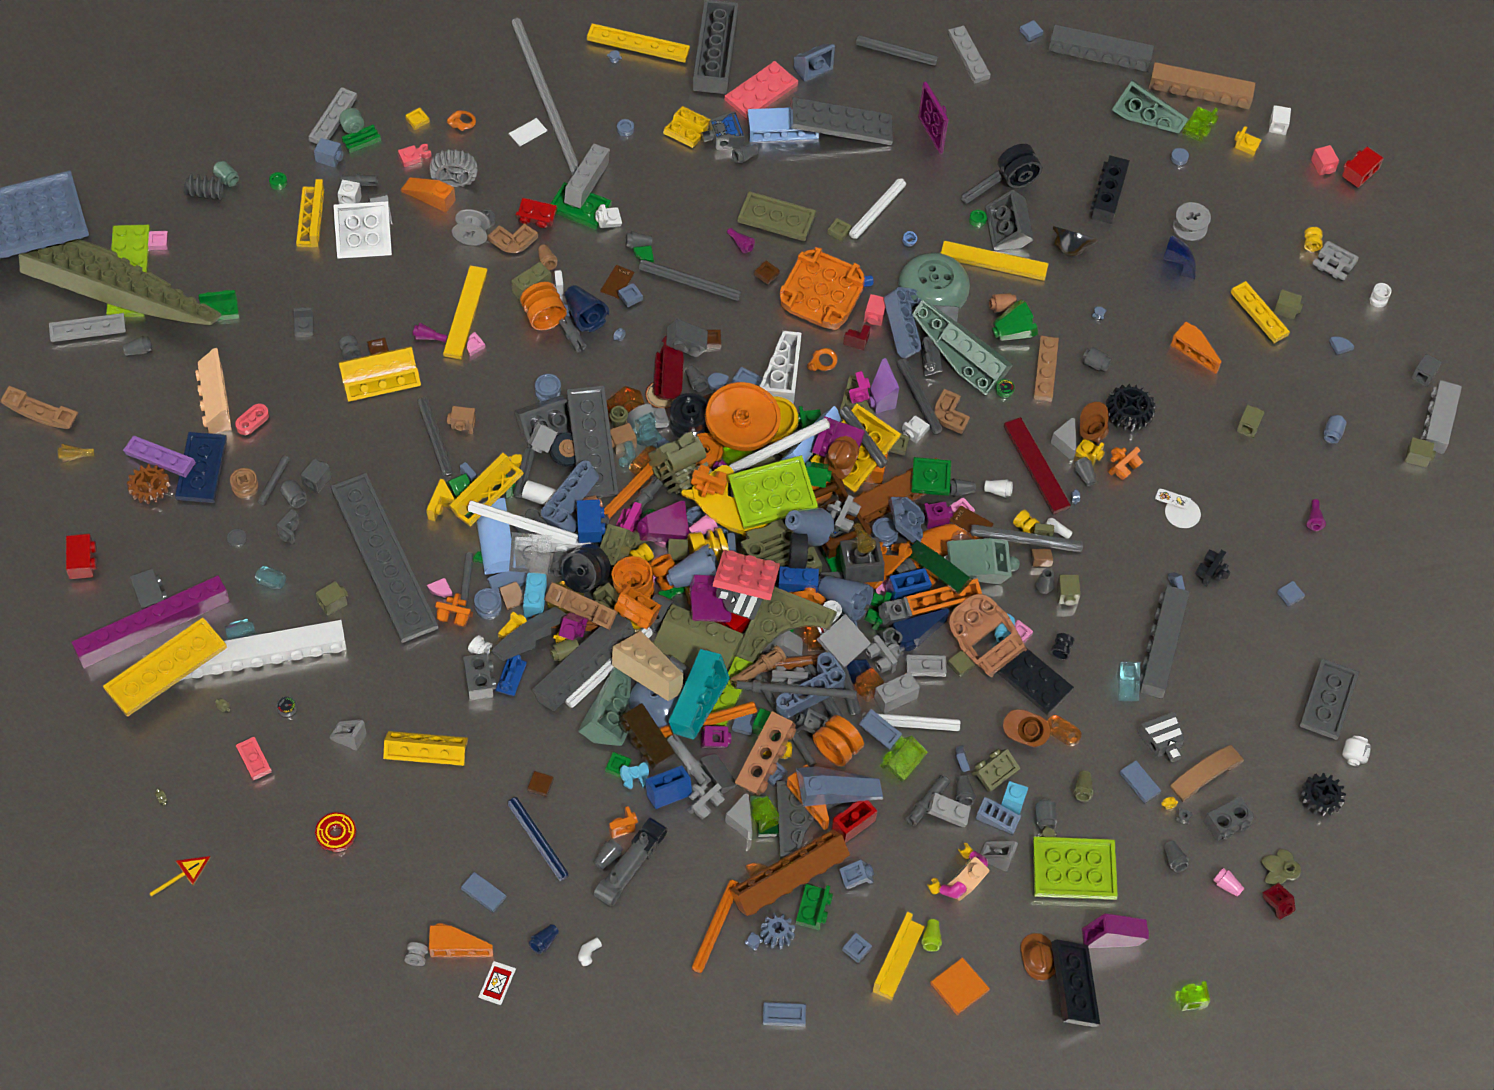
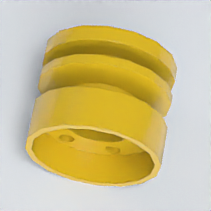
M715 528L714 534L711 529L708 530L707 539H704L701 531L689 533L687 536L690 555L702 546L709 544V549H713L719 563L723 550L729 551L727 540L721 528Z

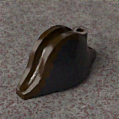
M1053 226V230L1057 234L1054 246L1059 247L1062 253L1067 256H1078L1088 246L1098 241L1096 238Z

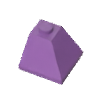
M886 358L882 359L870 388L868 404L870 408L873 407L875 414L894 409L897 405L899 386Z

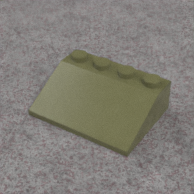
M672 604L653 644L665 656L671 657L673 655L691 669L700 649L719 653L722 655L728 672L742 643L743 634L716 622L693 621L692 612Z

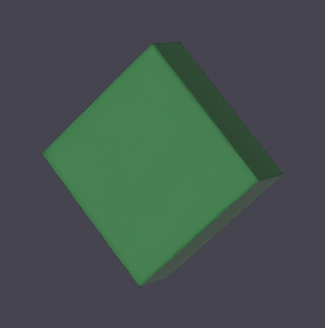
M613 752L605 772L621 778L620 768L623 765L630 767L632 759Z

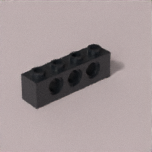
M1109 155L1108 162L1104 161L1102 167L1104 175L1100 174L1098 185L1101 186L1096 188L1094 198H1097V200L1092 201L1090 211L1093 212L1092 219L1112 224L1130 160Z

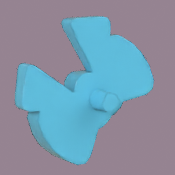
M643 762L639 766L634 767L623 765L620 768V775L624 781L623 785L632 789L633 779L638 777L641 786L645 787V779L649 775L647 764Z

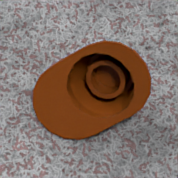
M1092 402L1085 406L1081 412L1080 435L1086 440L1100 444L1101 440L1109 432L1108 409L1104 403Z
M842 436L835 439L829 447L823 464H829L828 470L832 471L831 474L835 473L838 479L841 478L843 480L850 474L859 455L857 442L851 437Z
M1012 710L1006 715L1003 722L1004 732L1009 738L1028 746H1041L1050 737L1051 730L1046 719L1026 710Z
M1039 933L1027 935L1021 943V953L1026 972L1036 980L1044 981L1050 979L1055 974L1051 941Z

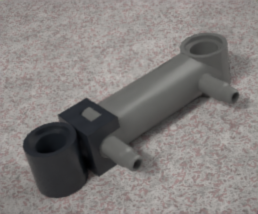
M649 818L632 839L631 846L606 879L604 878L598 884L593 895L612 907L643 862L651 857L656 850V846L663 841L668 828L653 818Z

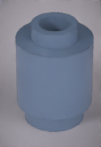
M1334 415L1329 417L1324 430V439L1327 442L1338 443L1342 439L1347 424L1342 416Z

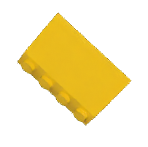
M856 404L851 411L885 456L901 437V433ZM862 443L859 448L858 458L850 474L842 480L845 488L854 493L877 466ZM815 454L810 461L824 463L825 457Z

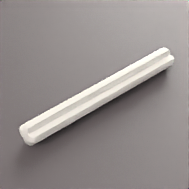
M897 179L851 229L849 235L852 239H858L906 186L904 179Z
M867 712L862 714V719L867 715ZM877 713L889 724L896 727L959 731L960 729L959 719Z

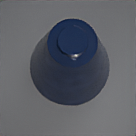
M573 285L565 291L566 302L580 331L588 330L589 332H594L605 324L606 315L609 316V308L603 301L577 285Z

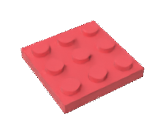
M723 550L713 587L771 601L780 564L772 560L759 559L752 555H743L735 551Z

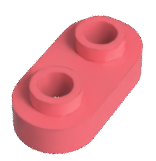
M255 404L235 422L238 433L248 435L268 420V408L264 404Z

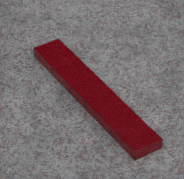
M1022 418L1005 422L1004 428L1053 515L1070 509L1071 504Z

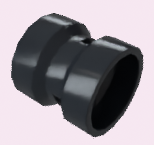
M1058 633L1055 638L1056 644L1052 646L1051 654L1057 659L1067 660L1070 657V649L1073 648L1075 639L1069 634Z

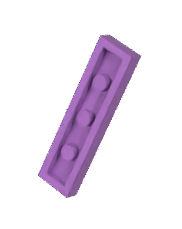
M136 436L131 438L123 450L126 455L154 466L158 465L160 468L185 478L196 463L191 457Z

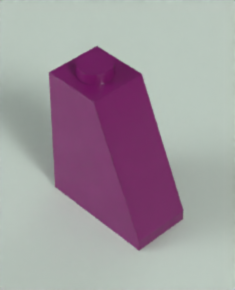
M685 501L669 505L641 519L637 526L640 540L669 542V539L686 540L689 534Z
M1105 913L1082 928L1084 945H1088L1089 948L1136 947L1149 939L1146 919Z

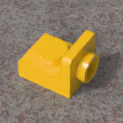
M1244 126L1242 131H1238L1234 140L1237 141L1235 148L1254 156L1260 146L1261 139L1247 134L1248 127Z
M1083 439L1076 448L1075 456L1080 459L1088 457L1092 461V465H1094L1097 460L1100 461L1104 456L1105 452L1103 449L1105 444L1101 442L1097 446Z
M512 612L509 622L498 632V637L503 640L507 635L527 622V619L521 614L517 615L515 612Z

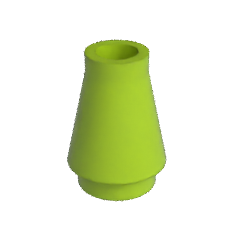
M929 919L927 921L921 941L923 948L930 952L938 951L942 945L939 921L936 919Z

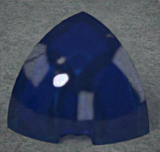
M1171 236L1163 259L1184 265L1181 276L1195 280L1196 262L1192 251L1182 240Z

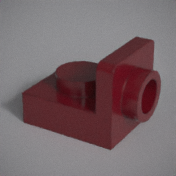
M1280 883L1262 892L1263 899L1276 909V915L1279 920L1291 915L1296 910L1294 896Z

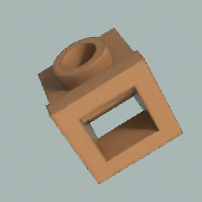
M453 406L452 412L448 413L447 424H451V429L458 431L468 430L469 434H473L476 421L475 408Z

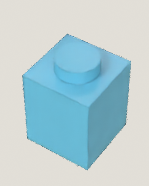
M1009 781L1001 805L1020 815L1028 787Z

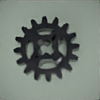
M1316 773L1313 778L1308 777L1302 786L1301 796L1304 797L1302 802L1308 803L1307 809L1313 808L1314 814L1320 811L1322 816L1326 812L1331 816L1334 811L1338 812L1345 802L1346 793L1342 792L1345 787L1338 785L1339 779L1332 780L1333 775L1327 778L1325 773H1322L1321 777Z

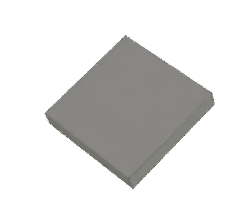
M846 614L837 620L830 630H826L817 638V641L823 648L836 658L842 669L871 644Z

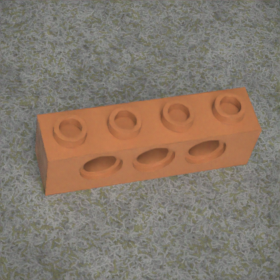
M771 712L735 781L738 787L756 796H760L761 793L766 791L770 775L773 776L777 770L778 765L776 763L778 759L784 756L788 740H792L796 733V725L793 721ZM775 733H781V738L778 741H772V736ZM765 751H772V756L769 759H763ZM761 768L763 770L762 775L754 777V771Z

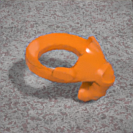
M457 110L447 118V123L452 128L464 131L465 129L473 128L476 124V119L470 112ZM461 115H468L472 122H462L460 120Z
M829 348L816 350L813 353L812 360L807 364L808 370L816 371L819 369L821 371H828L833 369L838 361L837 354ZM821 354H829L833 359V363L825 366L820 363L819 356Z

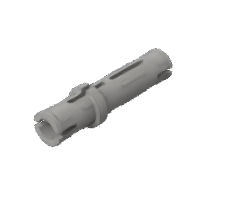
M671 735L667 741L686 766L688 774L696 779L699 786L703 783L707 785L711 778L702 769V764L696 761L678 735Z

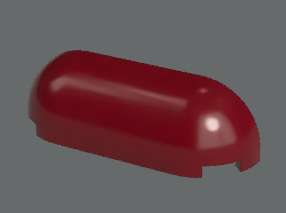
M665 336L661 341L664 343L660 353L656 352L654 395L661 400H673L682 392L684 355L682 351L667 346V336Z

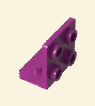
M824 416L828 420L830 427L818 433L812 450L813 453L826 457L831 444L835 439L842 436L853 438L860 448L865 434L864 430Z
M694 575L692 579L690 598L693 621H731V612L726 610L723 599L716 596L718 588L713 587L715 576Z

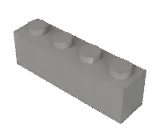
M597 144L592 145L565 188L564 203L578 208L583 206L609 164L610 149Z
M1440 380L1437 387H1433L1431 397L1434 398L1433 401H1430L1427 409L1430 415L1426 416L1424 426H1427V428L1423 430L1421 440L1433 442V450L1440 454H1444L1449 445L1462 386Z

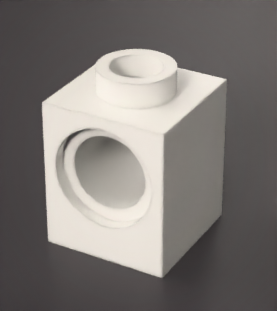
M1274 105L1270 116L1269 132L1286 135L1290 122L1291 108Z
M342 180L338 191L339 204L359 203L362 197L360 183Z

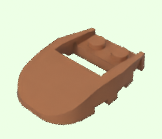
M976 594L967 598L951 613L949 620L950 629L954 637L957 638L960 648L991 678L998 670L1020 653L1027 650L1007 613L986 595ZM1003 623L1011 634L980 658L972 646Z

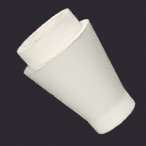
M1008 479L986 480L985 492L1005 498L1007 496L1011 497L1013 490L1012 481Z

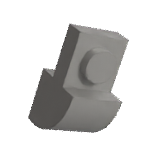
M651 404L638 406L628 413L627 422L630 423L634 432H648L650 428H664L670 424L665 408H652Z

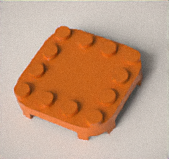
M815 247L812 250L802 251L798 255V260L784 286H781V307L789 313L818 326L838 330L847 321L865 285L864 273L855 262L852 265L823 253L822 248Z

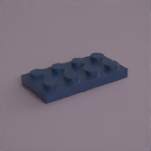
M188 432L184 455L193 458L196 463L186 478L179 475L175 494L176 500L215 502L227 442L226 435Z

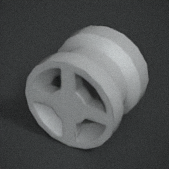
M409 943L407 947L409 952L405 956V962L413 966H424L426 962L425 955L428 953L429 948L421 943Z

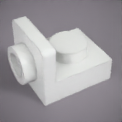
M605 204L600 205L595 214L600 228L620 227L622 221L619 209L606 208Z
M915 415L908 423H903L901 434L910 436L909 440L917 443L929 430L930 425Z

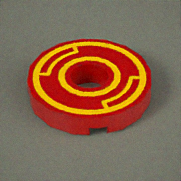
M340 812L326 814L319 820L315 829L317 843L322 849L332 852H341L352 846L357 834L355 823L351 817ZM333 829H340L342 831L339 836H332L330 834Z

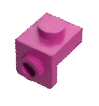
M862 371L855 373L859 387L849 390L853 404L870 399L868 389L871 388L868 377L864 378Z

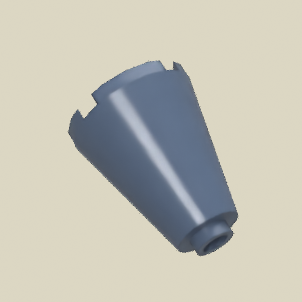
M822 508L793 510L785 518L786 526L793 533L808 534V545L822 546L828 542L830 534L834 531L832 515Z
M709 544L702 546L668 570L669 574L666 576L670 586L674 585L675 588L690 586L694 575H716L719 563L713 549H709Z
M825 576L818 582V592L828 601L838 602L842 607V612L850 619L857 621L865 615L866 611L864 608L866 604L870 606L873 598V588L869 584L832 576Z

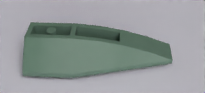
M922 300L913 312L914 318L955 371L984 395H988L1012 368L1013 364L993 348L925 300Z

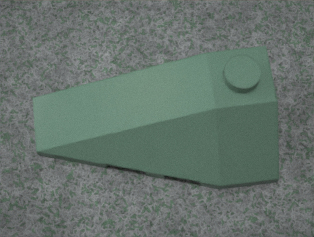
M1133 79L1112 109L1126 120L1178 134L1188 121L1186 116Z
M613 668L587 712L578 732L593 743L623 745L627 733L621 729L619 719L623 714L630 711L628 699L631 692V677L617 668Z

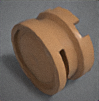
M239 468L231 474L230 484L234 495L239 498H249L257 492L259 487L254 471L249 468Z

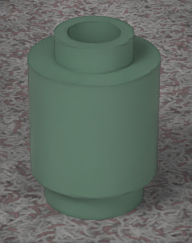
M219 161L214 165L213 174L217 178L221 177L224 185L232 187L238 182L239 176L237 171L226 161Z

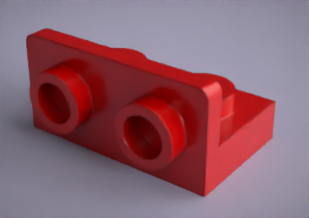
M522 198L519 211L516 212V217L523 224L534 223L540 228H552L557 206Z

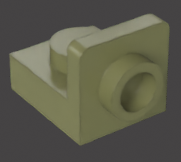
M610 583L599 586L593 593L594 601L596 599L599 601L605 600L613 608L619 597V594Z

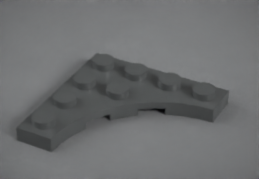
M777 781L780 859H783L801 848L806 831L815 819L788 789L787 781ZM842 803L826 804V808L828 810Z

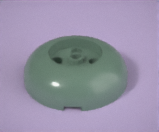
M924 253L914 257L903 267L899 276L898 287L917 290L918 298H921V301L925 300L931 305L957 306L959 310L967 301L970 281L964 267L954 258L942 253ZM916 295L910 296L913 301L917 299ZM917 304L916 306H914V307L912 308V310L915 311V309L918 307L919 304Z

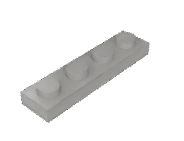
M965 26L949 29L948 35L973 82L978 83L989 80L991 74Z
M342 87L340 88L308 136L310 142L318 144L320 138L330 140L340 125V114L344 110L351 108L357 99V93Z
M124 313L49 323L51 342L124 333L126 332Z

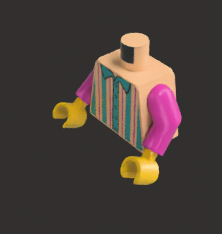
M964 843L966 848L964 850L958 849L964 859L969 860L946 885L943 884L941 886L937 878H932L933 884H927L932 894L940 892V894L955 898L958 901L962 900L989 873L987 858L973 851L968 843Z

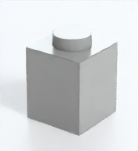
M537 422L528 443L532 445L531 449L539 453L545 451L548 453L558 432Z

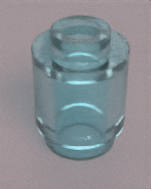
M263 566L257 570L255 579H257V584L273 590H281L285 584L286 575H283L281 571Z
M248 619L229 623L228 626H225L228 640L252 636L255 633L253 621L249 622Z

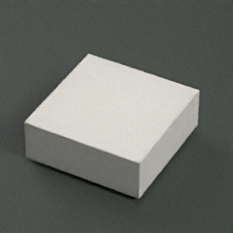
M559 270L555 271V287L559 295L563 296L562 272Z

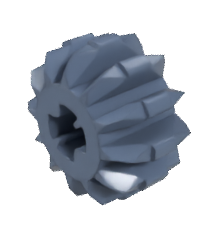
M774 913L772 919L766 917L765 923L761 924L763 931L760 932V936L765 938V945L771 943L772 949L775 948V945L783 949V944L789 946L790 940L795 938L793 933L795 926L791 925V918L784 920V914L777 918V915Z

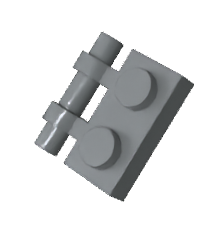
M1327 241L1318 255L1323 260L1320 261L1315 258L1313 265L1322 272L1330 273L1333 278L1345 281L1347 274L1342 271L1350 273L1359 257ZM1328 263L1337 266V268L1335 269L1334 267L1328 265Z

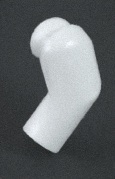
M1049 518L1045 523L1054 525V533L1060 534L1065 539H1069L1072 535L1071 530L1054 518Z
M598 937L581 946L578 959L583 966H588L592 963V958L590 957L592 952L602 946Z

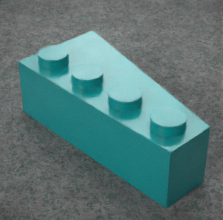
M700 649L669 719L673 734L690 739L696 738L730 680L721 654Z

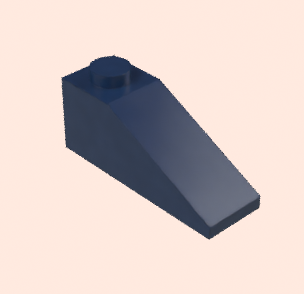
M949 609L894 622L892 628L902 634V641L898 643L900 646L899 652L904 650L911 651L923 643L947 622Z

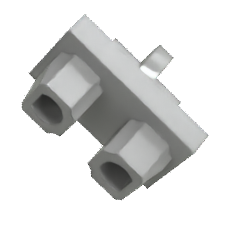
M848 495L842 509L840 508L841 502L836 500L834 505L828 504L827 510L832 515L833 520L836 515L838 516L834 524L835 532L842 530L849 533L854 522L845 518V515L848 513L856 517L859 513L861 506L854 502V497Z
M878 635L873 637L872 643L865 649L866 655L870 659L877 655L880 657V660L876 661L875 664L880 673L888 670L891 673L896 671L897 658L900 657L897 652L900 649L899 644L884 643Z
M776 666L775 670H772L771 684L798 686L807 681L808 672H805L804 668L796 667L794 671H786L784 666Z
M705 783L701 786L693 784L691 786L693 793L689 798L691 800H694L696 797L699 799L687 811L690 814L695 813L699 818L704 819L712 812L705 804L706 801L709 800L717 807L725 800L719 791L722 787L717 783L705 793L704 790L707 788Z

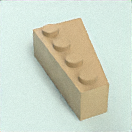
M642 631L613 646L612 666L667 701L681 694L683 673Z

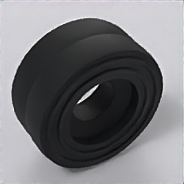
M792 533L790 538L789 566L790 568L805 569L808 558V534Z

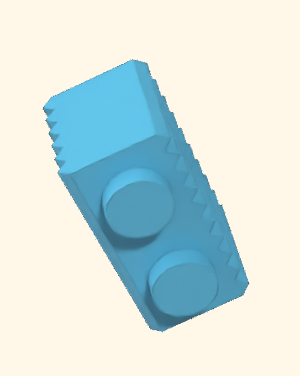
M527 574L523 601L525 618H532V615L544 612V599L547 589L546 574Z

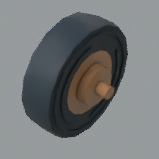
M572 433L558 435L550 448L553 460L564 467L576 465Z

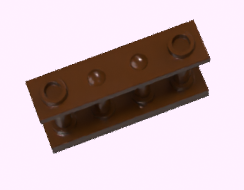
M835 473L831 474L830 485L813 491L815 498L835 491L839 497L838 501L841 502L840 507L844 505L848 497L842 479H838ZM826 504V505H824V506H822V507H819V508H822V509L826 510L827 512H829V511L827 510L828 504ZM860 513L856 517L850 514L845 515V518L853 520L857 529L837 538L829 536L828 542L821 546L828 559L836 556V548L840 545V541L852 540L859 536H862L863 539L870 538L872 533L871 527L868 523L864 522Z

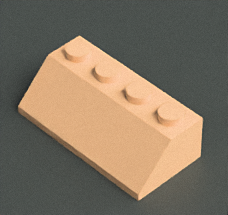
M214 348L198 361L199 370H195L196 379L201 382V385H197L199 396H203V400L200 401L201 411H205V416H202L203 425L208 427L210 434L232 430L223 369L218 348Z

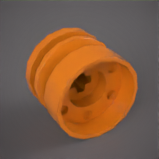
M539 282L533 284L520 297L521 305L527 313L529 322L536 330L551 329L557 326L562 318L564 320V317L567 315L564 303L560 299V295L553 283Z
M630 556L621 559L615 564L612 570L613 587L619 595L629 585L650 599L653 598L655 591L653 573L650 564L641 557Z

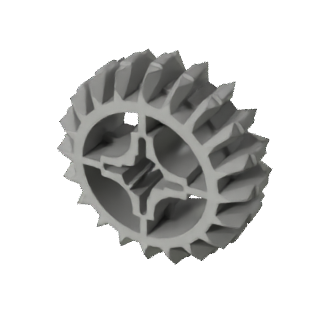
M448 149L447 152L441 151V154L436 153V156L432 157L429 165L430 175L433 180H440L452 187H464L465 184L470 185L471 181H475L478 173L474 156L464 153L463 150L457 151L455 149L451 151Z

